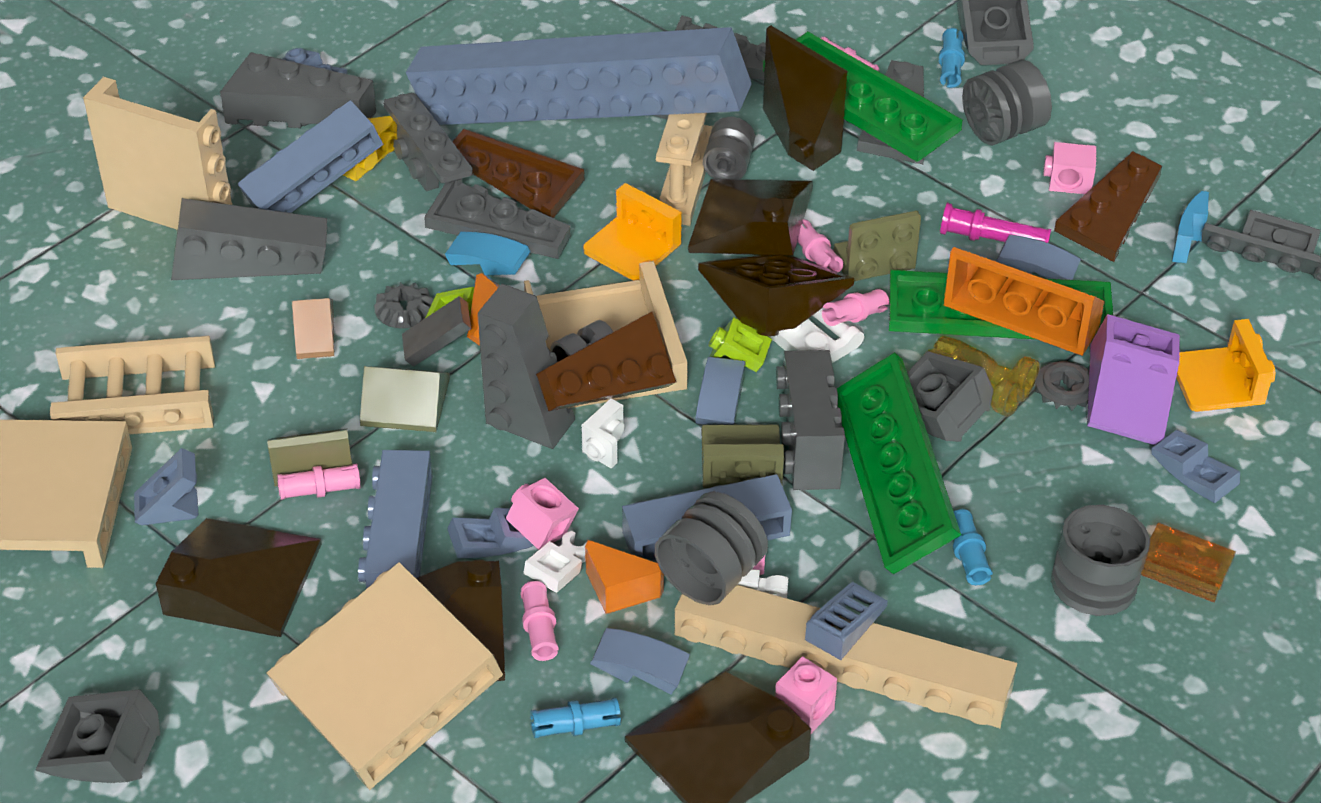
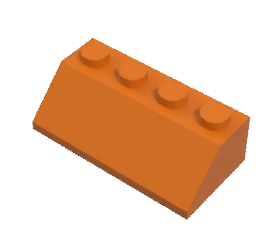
M952 248L950 251L944 306L1078 355H1084L1099 329L1104 305L1103 300L962 249Z

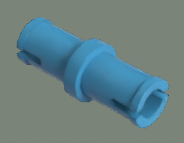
M949 28L943 32V48L939 53V63L942 66L940 82L944 86L947 77V88H954L960 85L961 66L965 62V53L962 50L963 33L959 31L956 38V28Z
M965 509L956 510L954 514L961 536L954 539V554L956 558L962 561L968 583L975 586L983 585L991 579L990 575H993L984 553L986 551L985 541L976 531L971 512Z
M617 698L579 704L578 700L568 701V706L537 711L531 710L530 719H533V722H531L533 737L539 738L541 736L572 732L573 736L582 735L583 730L613 725L620 726L621 718L620 716L617 717V714H620Z

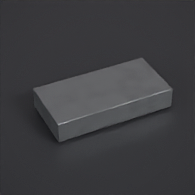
M458 296L402 333L405 361L415 366L471 330L468 303Z

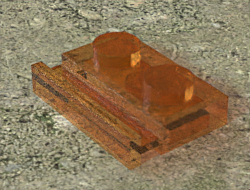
M1157 523L1150 538L1149 551L1141 575L1215 603L1234 561L1236 551Z

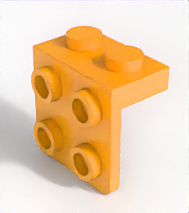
M624 183L616 190L617 217L583 245V251L588 257L633 281L639 280V263L654 261L655 266H657L681 245L682 212Z
M1249 319L1234 320L1227 347L1179 352V366L1176 378L1189 408L1192 411L1200 412L1265 404L1270 384L1275 380V367L1273 362L1267 359L1263 350L1261 336L1255 333Z

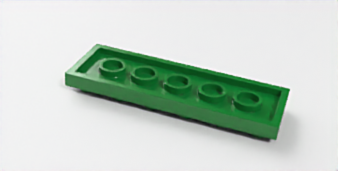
M806 32L795 39L847 71L844 119L912 160L919 162L962 130L963 120L814 34ZM763 60V72L765 68V60Z
M890 270L889 331L1034 339L944 306L948 273ZM1047 279L1103 300L1104 305L1100 326L1107 314L1113 315L1111 282Z
M895 352L837 388V406L841 411V424L844 428L846 441L884 567L893 575L961 536L903 359Z

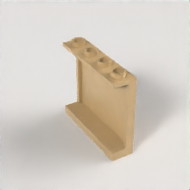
M103 77L83 97L108 208L177 230L182 198L232 205L231 187L227 178L226 159L223 155L220 138L221 130L218 126L216 110L211 109L200 122L189 120L120 99L116 80Z
M654 261L639 263V280L537 296L549 334L545 341L549 350L553 342L572 333L577 335L579 329L597 320L606 322L615 332L640 317L653 312L676 383L662 389L612 398L613 400L617 401L687 389V359ZM524 281V292L533 295L530 281ZM603 400V401H598V402H593V403H588V404H583V405H578V406H573V407H568V408H574V407H580V406H586V405L604 403V402H607L608 400Z
M0 419V550L83 551L87 567L104 568L132 451L126 421Z
M400 562L389 571L380 574L371 586L358 597L349 600L340 612L323 626L314 629L304 642L292 652L282 656L275 666L266 672L281 695H285L352 767L358 778L369 790L503 675L493 654Z

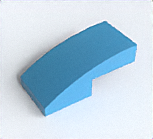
M1201 191L1186 207L1179 224L1172 262L1187 263L1192 240L1202 241V230L1208 217L1209 192Z
M460 232L445 253V256L450 265L480 264L485 275H514L530 253L528 246L505 237L480 232Z

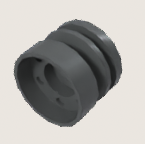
M1020 59L999 67L996 71L991 70L970 78L963 86L962 101L968 124L975 135L988 145L992 146L1014 138L1018 134L1045 126L1051 117L1052 102L1048 85L1039 69L1030 61Z
M715 491L704 493L685 512L682 519L677 520L655 544L656 560L668 581L686 597L697 603L709 606L720 604L742 580V577L746 576L768 551V540L764 528L755 515L740 501L727 494Z
M1087 505L1074 510L1064 521L1059 548L1052 570L1051 583L1055 594L1066 605L1081 613L1105 616L1114 615L1126 610L1135 600L1141 572L1144 569L1149 551L1150 537L1146 527L1134 515L1112 506Z

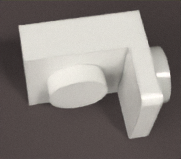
M610 399L581 426L582 452L586 453L592 460L599 461L612 468L617 464V441L622 436L625 426L623 423V405Z

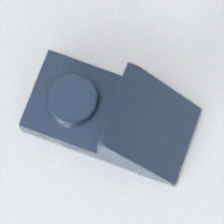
M181 448L134 493L135 523L149 525L189 520L198 516L197 490L194 487L197 482L194 453Z

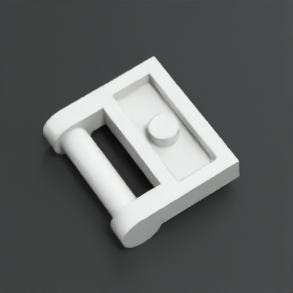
M822 308L812 316L840 337L836 341L809 319L795 329L781 330L779 335L768 337L785 351L830 350L833 363L858 348L864 340V333L855 326L849 327L844 322L836 326L827 325L822 318V310L828 309Z

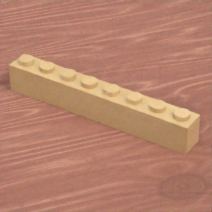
M737 585L720 604L709 606L697 603L681 594L676 605L675 635L683 637L688 641L701 642L722 648L729 653L746 655L763 660L771 665H781L792 668L803 656L836 677L837 682L846 684L851 688L864 689L885 695L893 700H903L924 706L932 711L969 719L980 725L1001 727L1013 689L1017 663L876 623H873L844 658L839 660L805 641L806 623L820 609L819 607ZM838 615L839 618H841V619L847 621L848 623L851 622V621L848 620L847 618H845V617H843V616H841V615ZM832 623L830 624V626H832V627L838 629L839 631L842 630V629L839 628L838 626H836V625H834V624H832Z

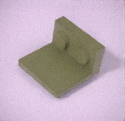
M911 211L852 223L849 226L848 241L835 243L833 249L837 256L843 260L844 264L841 270L843 274L854 277V281L887 275L890 274V270L906 271L915 269L921 223L919 212Z
M778 425L702 426L703 488L723 486L776 474L782 485L784 448L783 444H780Z

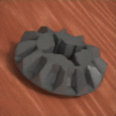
M400 282L398 287L386 286L384 293L377 294L376 304L374 305L375 314L383 324L389 327L411 328L425 319L433 298L430 297L427 288L419 289L416 282L410 286H404ZM400 301H407V310H403V307L400 306Z
M1058 361L1049 363L1038 371L1035 380V392L1041 394L1044 403L1054 402L1056 409L1063 405L1067 406L1071 411L1077 405L1087 406L1089 394L1088 369L1073 362ZM1061 380L1071 391H1065L1062 386H1059Z

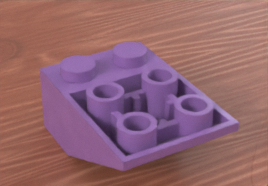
M1107 314L1090 344L1087 426L1153 445L1161 442L1165 437L1179 366L1180 335Z

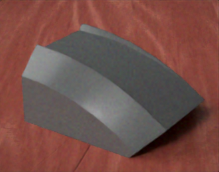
M958 0L957 9L966 48L980 65L1010 64L1020 59H1025L1034 49L1027 0Z
M927 351L907 372L927 433L945 441L961 442L962 436L985 411L990 410L994 389L984 367Z
M140 689L69 697L35 771L87 782L122 783L142 779V771L156 737L161 735L158 711Z

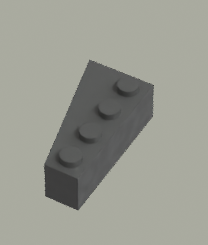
M252 52L249 53L220 91L225 124H238L239 119L253 120L254 126H268L269 121L287 122L288 128H301V126L320 123L331 115L334 110L350 100L367 118H373L376 113L373 80Z
M182 198L171 280L321 274L326 250L327 218Z
M501 284L478 312L486 424L554 449L575 421V416L570 408L548 411L536 375L557 363L555 353L549 350L545 342L549 334L539 302L535 295Z
M830 350L784 351L783 366L776 367L777 389H784V394H779V417H786L787 422H781V442L783 445H789V450L784 451V473L792 474L793 490L840 489L845 433L844 428L840 427L842 416L840 408L837 406L838 394L837 388L834 387V371Z

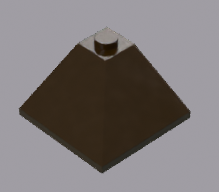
M770 25L766 28L763 111L787 154L814 171L841 153L847 71Z
M711 179L688 245L689 253L793 256L813 189V182L797 180Z
M761 255L698 263L699 272L740 322L757 329L756 333L762 336H777L781 330L795 329L821 310L826 303L833 301L854 285V277L790 255Z
M206 518L171 551L155 583L163 615L281 637L322 545L321 539Z
M481 559L457 561L417 577L416 579L493 654L503 674L497 681H505L502 587L499 561Z
M724 672L626 735L625 742L683 803H745L809 759L811 728L783 700Z

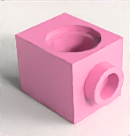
M1054 142L1052 156L1046 155L1043 172V176L1050 177L1049 191L1086 194L1092 189L1096 170V146Z
M543 478L531 485L524 484L516 490L511 498L513 504L506 520L540 550L549 541L554 543L567 533L579 508L550 481Z
M802 656L776 683L775 697L783 700L811 728L812 734L834 711L837 678Z

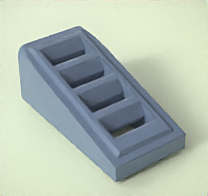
M851 582L806 623L805 641L842 660L884 611L888 601ZM853 598H856L864 602L865 604L869 605V607L860 604L859 602L853 600ZM849 606L861 614L857 615L845 607ZM838 615H841V616L847 618V619L850 620L851 622L848 623L847 621H845V620L839 618ZM832 623L841 628L842 630L839 631L838 629L830 626V624Z

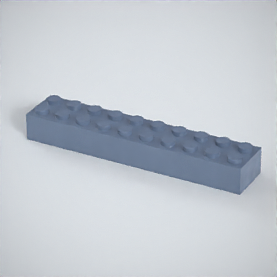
M732 27L420 47L406 71V75L417 97L439 125L740 111L752 85Z

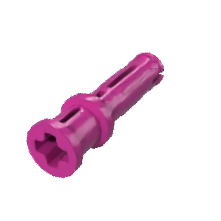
M946 203L940 234L946 235L947 232L969 236L971 241L979 240L980 237L1001 242H1005L1009 235H1017L1048 243L1051 229L987 217L985 212H982L980 209L972 212L953 208L952 203Z

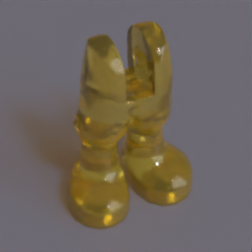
M940 336L935 342L934 349L928 350L929 352L984 367L994 389L990 406L996 413L1005 417L1015 413L1019 401L1024 402L1039 373L1040 363L1031 357H1023L1013 368H1007L997 364L987 353L963 341L947 336Z

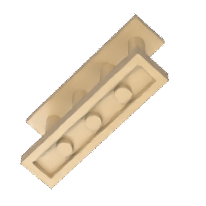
M707 113L670 114L656 154V162L670 163L659 201L682 212L681 225H691L706 174L703 167V157L713 127L704 125Z
M210 336L56 348L55 354L62 380L69 379L67 401L51 403V420L126 421L129 434L213 428L214 416L209 391L200 390V369L215 368ZM185 370L184 392L161 394L162 372ZM146 373L145 395L122 397L124 375ZM108 376L106 398L83 400L85 378Z

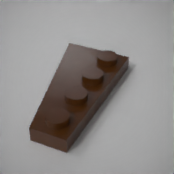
M463 129L452 141L472 167L473 175L526 207L552 218L556 216L584 181V169L466 129Z
M1134 151L1131 152L1056 220L1054 231L1115 262L1121 245L1125 243L1133 223L1137 221L1143 204L1147 202L1160 178L1162 165Z
M653 312L640 317L536 374L548 411L662 389L676 383Z

